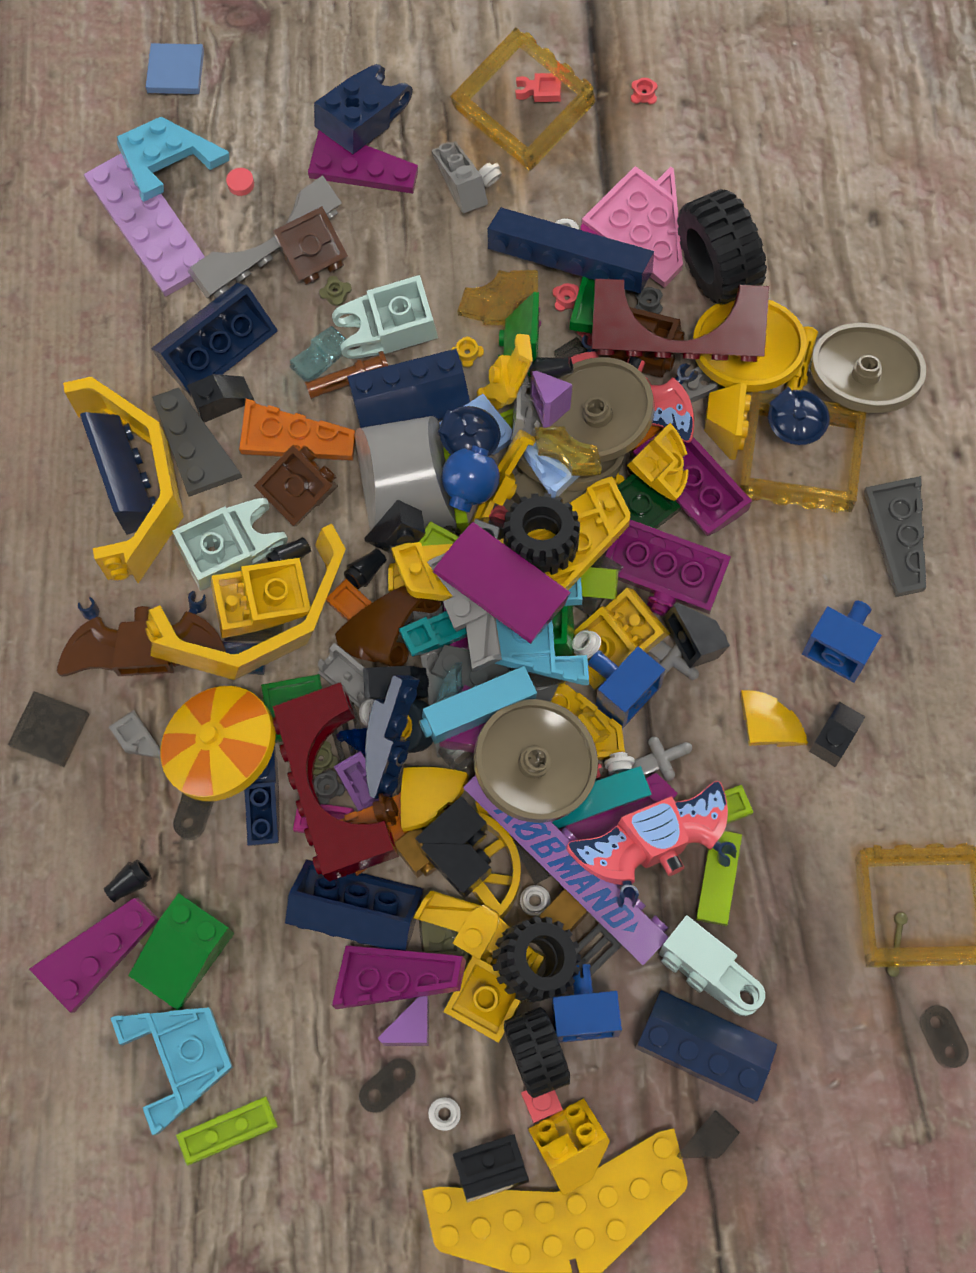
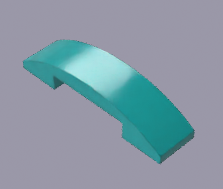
M447 611L430 619L424 617L399 629L412 657L444 647V645H449L467 637L466 627L458 631L454 629Z
M639 766L595 781L588 797L578 808L552 823L560 830L616 807L625 806L651 796L652 793L642 767Z

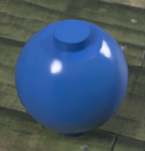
M472 445L471 450L466 448L460 449L446 460L442 469L441 480L445 492L451 497L448 505L470 513L473 505L483 504L495 494L500 481V473L495 460L488 457L489 450Z

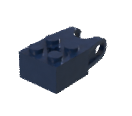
M374 64L349 77L314 102V126L354 154L390 127V122L408 105L413 89L407 83H399L394 86L382 85L385 80L386 69L379 64Z

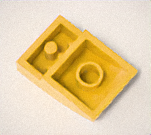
M300 558L241 566V571L211 576V588L222 638L252 633L308 615L311 608Z
M626 588L606 607L601 606L575 630L574 637L583 630L597 633L601 638L599 650L619 667L637 646L648 653L670 633L636 591ZM588 665L589 684L594 690H597L606 679Z
M531 948L538 955L531 967V970L537 974L545 960V955ZM486 950L480 960L472 956L464 971L460 991L453 992L443 1012L499 1043L505 1034L504 1021L515 1016L522 1001L515 999L516 993L508 994L504 991L506 988L505 983H498L496 978L500 977L499 971L493 970V964L497 963V959L492 958V954Z

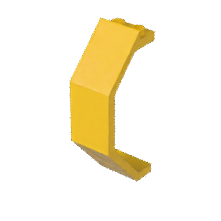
M94 377L64 382L65 393L79 418L81 417L80 414L84 412L119 415L124 425L129 423L132 432L153 448L160 485L158 500L131 539L93 548L94 559L108 580H124L129 575H133L137 583H139L173 534L172 530H175L184 518L169 442L159 421Z
M333 524L321 528L315 543V547L325 563L326 573L309 613L302 623L239 654H229L179 639L162 607L159 605L149 610L148 621H146L148 628L145 631L152 643L150 656L236 680L308 644L346 550Z

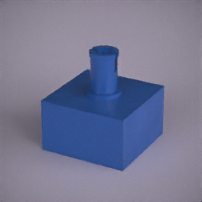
M857 600L854 602L848 615L845 616L827 606L810 635L802 655L855 683L882 636L863 625L872 610L871 607Z
M639 646L635 648L619 667L605 656L601 650H598L588 662L590 667L606 679L597 690L596 706L610 719L613 718L622 725L623 729L661 688L666 669Z
M582 964L583 978L580 977V971L578 975L572 977L575 980L573 983L574 995L553 997L554 1028L559 1043L619 1037L622 1031L617 991L593 993L590 964Z

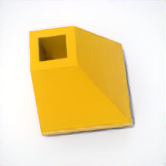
M739 383L710 392L707 401L704 431L731 460H736L738 450H743L745 438H747L749 421H746L751 402V395L746 394L747 383Z
M584 1098L528 1129L563 1196L592 1180L610 1143L608 1136Z

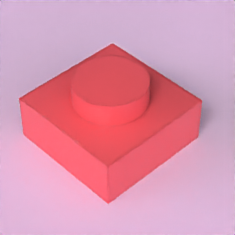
M527 1090L521 1092L533 1123L563 1110L555 1090L536 1098L531 1097Z

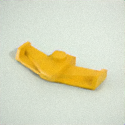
M516 335L515 348L512 355H500L489 369L490 384L477 390V397L484 394L497 411L506 405L512 404L517 398L519 389L533 362L529 335Z
M522 429L517 432L498 464L500 481L495 494L485 503L478 504L469 525L477 518L489 517L495 503L503 506L506 499L510 500L513 497L517 484H515L516 480L512 471L528 444L534 446L536 442L534 436Z
M432 890L425 896L413 917L417 920L459 932L453 944L479 960L483 957L486 950L493 955V951L499 949L495 945L498 938L503 937L502 933L510 928L499 917V913L486 905H477ZM528 946L526 958L531 968L538 955Z

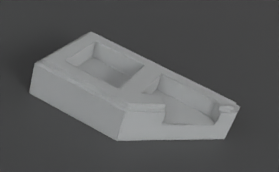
M134 710L109 726L126 753L160 758L159 746Z

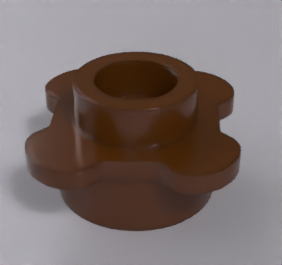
M383 793L379 794V800L373 802V811L377 821L390 822L392 826L396 825L395 817L398 816V808L392 798L384 797Z

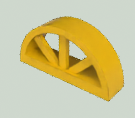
M477 812L487 822L488 831L498 838V840L483 851L490 858L505 847L512 862L513 876L491 873L472 892L482 905H486L499 913V917L503 919L512 908L519 893L521 882L519 853L509 833L497 821L483 813ZM485 883L510 886L501 904Z

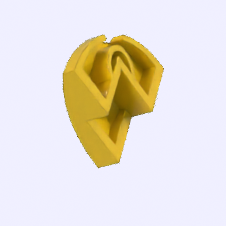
M671 423L661 430L627 464L640 479L673 501L677 500L681 495L688 479L689 470L683 471V457L687 455V451L681 436Z
M741 690L743 718L746 720L749 746L777 744V747L808 744L804 728L792 710L786 708L777 698L766 693Z
M438 767L404 768L401 785V828L403 832L412 831L431 824L439 817L438 813L446 808L448 802L451 806L459 799L465 790L463 787L468 782L469 776L467 772Z

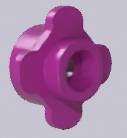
M655 591L653 596L648 597L647 605L653 613L665 616L675 604L676 599L664 592Z

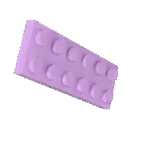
M122 154L84 174L86 181L165 297L194 281L188 270L205 256L162 194L144 202L141 200L139 189L134 184L132 173L127 168Z

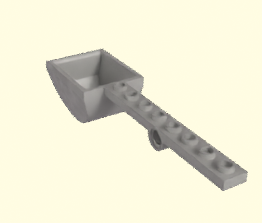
M434 416L363 427L355 431L354 436L370 531L397 500L421 510L424 526H428L431 521L446 530L457 528L454 507L448 505L451 497L445 492L442 485L441 473L445 463V456L441 438L437 433L439 422ZM442 605L435 613L413 611L414 621L424 617L430 619L443 613ZM443 647L420 654L422 668H426L429 678V705L457 694L456 685L431 674ZM439 743L435 744L438 758L467 753L466 751L444 749L439 747Z

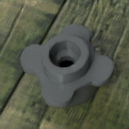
M646 287L642 293L636 292L635 297L638 299V304L635 306L636 309L657 314L662 312L663 307L660 304V299L663 297V293L659 289Z
M333 770L321 773L313 779L315 792L318 795L320 804L327 805L330 799L342 796L345 792L344 785L339 784L337 774ZM326 785L330 786L328 790H325Z

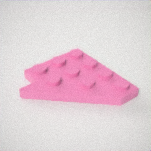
M635 166L582 218V224L584 223L600 236L654 251L653 272L650 277L664 288L682 270L681 240L677 230L679 225L677 224L678 207L674 168L670 167L655 181Z

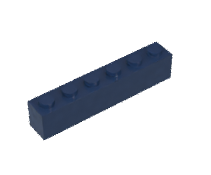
M500 207L487 228L488 249L593 280H624V289L637 293H642L653 272L654 251L502 207Z

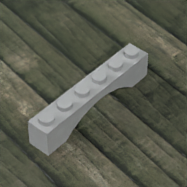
M323 175L298 193L286 224L321 206L329 220L338 214L336 208L342 202ZM273 236L263 244L245 251L230 253L211 252L191 266L188 273L207 299L212 295L217 298L229 289L227 285L236 279L240 283L252 274L249 269L258 264L261 268L273 259L271 255L278 249L281 252L283 251L275 236Z

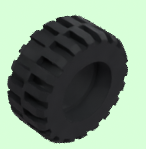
M720 189L686 203L678 213L677 224L679 227L677 230L685 261L690 268L689 271L692 277L695 278L699 289L703 290V294L710 298V301L723 305L736 300L738 285L762 286L766 279L765 274L767 273V266L765 265L766 255L763 252L762 239L757 232L758 228L753 222L749 210L744 207L742 200L738 199L737 195L733 192Z

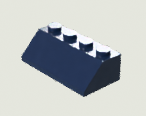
M235 283L153 346L151 350L166 371L191 397L187 387L188 384L212 374L223 375L278 332V330L247 285Z
M457 348L347 376L360 428L434 416L438 421H441L447 410L453 411L470 402Z
M81 413L80 416L113 512L126 535L137 532L157 500L155 496H149L147 489L152 486L146 471L142 473L140 471L139 464H142L143 460L138 448H132L130 441L135 438L129 423L124 425L119 415Z
M306 859L288 895L285 924L293 925L300 929L325 933L333 937L337 936L353 940L360 944L406 951L416 923V919L413 917L421 904L424 888L363 873L358 876L352 873L329 882L322 874L318 875L313 861Z
M661 990L635 1049L753 1104L759 1099L770 1072L778 1044Z

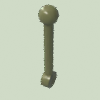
M903 912L894 916V922L897 924L892 961L891 965L887 968V973L891 977L898 976L900 972L897 964L903 925L908 921L907 915Z

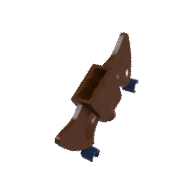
M195 591L190 592L188 595L189 611L183 614L178 623L171 625L175 634L182 641L226 652L225 646L215 629L206 620L197 615V613H201L206 609L205 594L201 601L195 602ZM89 597L92 604L87 609H83L81 603H78V609L81 614L89 621L80 626L65 645L57 666L59 676L65 677L88 669L114 670L117 676L174 673L173 666L180 665L150 656L152 643L145 629L148 628L146 621H148L149 610L152 608L146 606L136 607L134 609V621L121 622L118 629H112L104 624L101 617H97L100 610L93 598Z

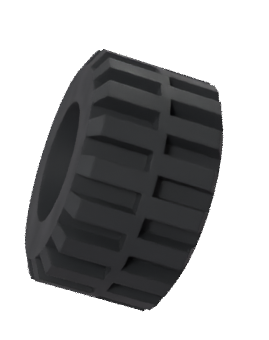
M538 493L531 494V498L527 499L524 496L519 499V504L514 502L510 506V512L506 513L504 522V544L543 573L550 572L551 575L558 573V568L566 569L569 561L573 562L579 545L580 522L578 521L577 512L572 511V505L569 502L563 504V498L556 496L554 499L548 493H544V496H538ZM545 529L553 532L556 536L547 540H537L527 534L533 530Z
M539 916L515 924L502 933L503 937L498 938L495 944L499 949L493 951L492 958L497 959V963L493 964V970L499 971L500 977L496 979L499 984H506L505 992L508 994L516 993L515 999L520 1001L527 999V1002H536L560 995L567 991V987L573 985L575 980L572 977L578 975L580 971L576 963L581 962V954H576L575 949L579 948L577 941L572 942L570 937L573 934L569 929L565 931L562 929L563 923L560 921L552 923V918L544 917L540 919ZM529 943L537 945L545 955L546 970L542 977L535 974L528 965L526 952Z
M538 1007L504 1021V1031L525 1088L531 1097L536 1098L570 1084V1072L553 1025L545 1010Z

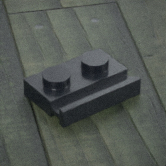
M515 1134L453 1154L467 1203L529 1183Z

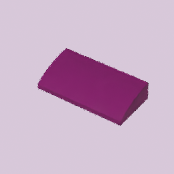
M654 435L652 438H650L648 441H646L644 444H642L640 447L634 450V456H636L656 435ZM693 437L689 443L683 441L687 451V455L683 457V471L688 469L689 472L685 488L675 501L701 530L709 536L746 513L750 509L752 500Z
M630 520L629 527L608 548L601 568L619 569L618 581L653 594L655 591L664 592L674 597L677 603L710 615L731 556Z
M474 522L453 543L433 570V573L530 644L564 607L571 593Z

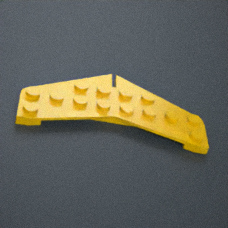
M612 476L598 480L586 489V493L570 502L572 511L577 512L578 521L580 522L578 552H576L573 562L569 561L566 569L558 568V573L553 575L550 572H545L547 576L567 590L582 577L629 527L630 511ZM545 529L533 530L527 534L537 540H547L556 536L553 532ZM504 538L500 539L499 541L504 544ZM421 542L405 543L391 548L397 568L411 596L445 601L453 597L427 563L429 560L446 553L453 544L422 546Z
M674 1128L652 1135L598 1167L591 1181L564 1196L561 1191L504 1190L467 1203L463 1189L457 1187H435L423 1190V1196L435 1247L442 1253L509 1273H572L569 1260L576 1259L579 1273H602L685 1192L688 1181Z

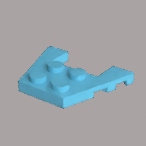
M163 117L156 118L117 136V145L127 168L132 173V179L135 186L139 189V195L143 202L164 192V184L153 173L192 154L209 170L229 161V152Z
M580 577L568 590L571 593L564 606L582 605ZM496 619L502 660L495 664L515 669L525 666L527 672L580 685H589L587 655L555 656L552 620L530 644Z
M209 1007L151 1014L142 1013L130 1016L121 1015L110 1018L119 1044L122 1046L151 1033L173 1090L172 1095L142 1107L150 1131L154 1136L161 1133L233 1068L213 1012Z

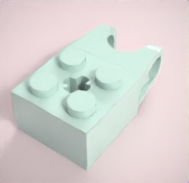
M420 275L367 290V295L339 306L332 313V319L336 326L360 328L357 333L347 338L341 344L342 355L350 359L375 356L380 351L387 354L438 338ZM345 314H352L344 318H339ZM360 346V347L357 348V349L349 350V349L352 348V347Z
M266 498L250 500L228 508L224 506L172 530L175 544L200 591L211 587L212 575L241 571V566L257 564L266 558V555L271 552V548L286 544L288 537L285 532L261 534L252 528L253 523L270 508ZM210 547H215V551L208 550Z
M688 915L684 917L663 944L659 955L663 957L661 962L674 973L679 970L687 976L686 982L699 993L704 990L739 1016L752 1015L762 1006L765 1000V990L761 983L734 961L738 956ZM740 992L749 993L753 998V1004L743 1002Z

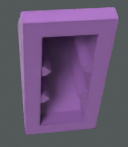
M532 371L530 397L543 428H547L570 410L572 384L539 371Z
M361 751L334 766L341 783L344 785L358 811L373 806V802L379 800V798L374 799L369 795L365 758Z
M418 997L378 1037V1040L384 1046H429L428 997Z

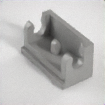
M523 381L517 398L514 400L512 441L521 429L534 436V438L542 433L540 419L530 395L525 393V381Z
M334 643L329 648L330 654L325 661L319 660L318 674L330 685L341 682L348 693L350 701L360 709L361 704L367 700L364 693V667Z

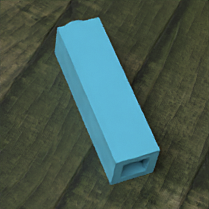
M522 666L423 708V719L419 723L425 737L431 736L434 744H437L486 723L493 714L504 707L522 700L536 699L537 691L525 666Z

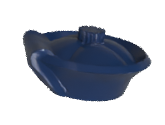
M787 387L775 399L769 402L768 420L770 427L783 441L794 445H807L820 439L827 431L830 420L829 411L825 403L817 395L805 390H791L790 387Z
M474 406L460 407L453 411L447 410L437 431L444 448L451 455L463 448L471 450L472 445L489 450V457L497 449L501 437L500 428L495 418L489 412Z

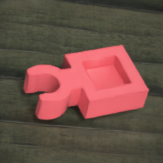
M535 73L534 80H529L524 76L516 78L517 87H525L522 90H515L516 99L524 100L534 96V102H561V73Z

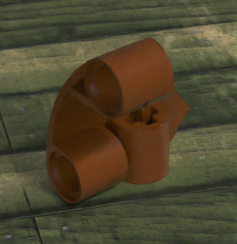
M405 585L380 597L346 622L335 633L337 644L347 654L362 660L380 662L390 667L404 666L409 656V650L406 644L397 641L400 633L399 629L404 626L413 611L435 613L439 610L443 601L415 598L408 593Z

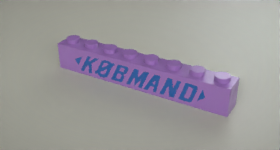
M476 775L463 787L642 965L669 938L665 934L668 927L656 915L650 919L642 911L646 906L639 899H637L634 908L632 907V900L627 897L624 899L623 907L618 906L617 899L622 885L609 883L594 876L573 859L567 851V845L569 842L578 839L566 827L560 831L552 823L553 821L545 823L526 822L505 814L486 797Z

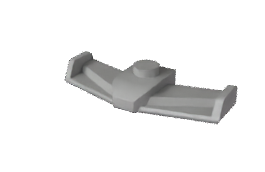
M445 553L427 562L432 570H434ZM438 576L453 596L443 601L454 629L458 631L466 627L472 671L476 672L502 660L496 618Z

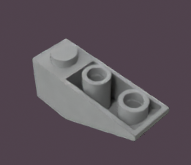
M456 141L443 143L438 148L431 150L454 201L463 213L488 204L482 175Z

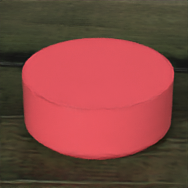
M235 168L228 173L226 182L232 194L244 196L253 190L254 179L248 169Z

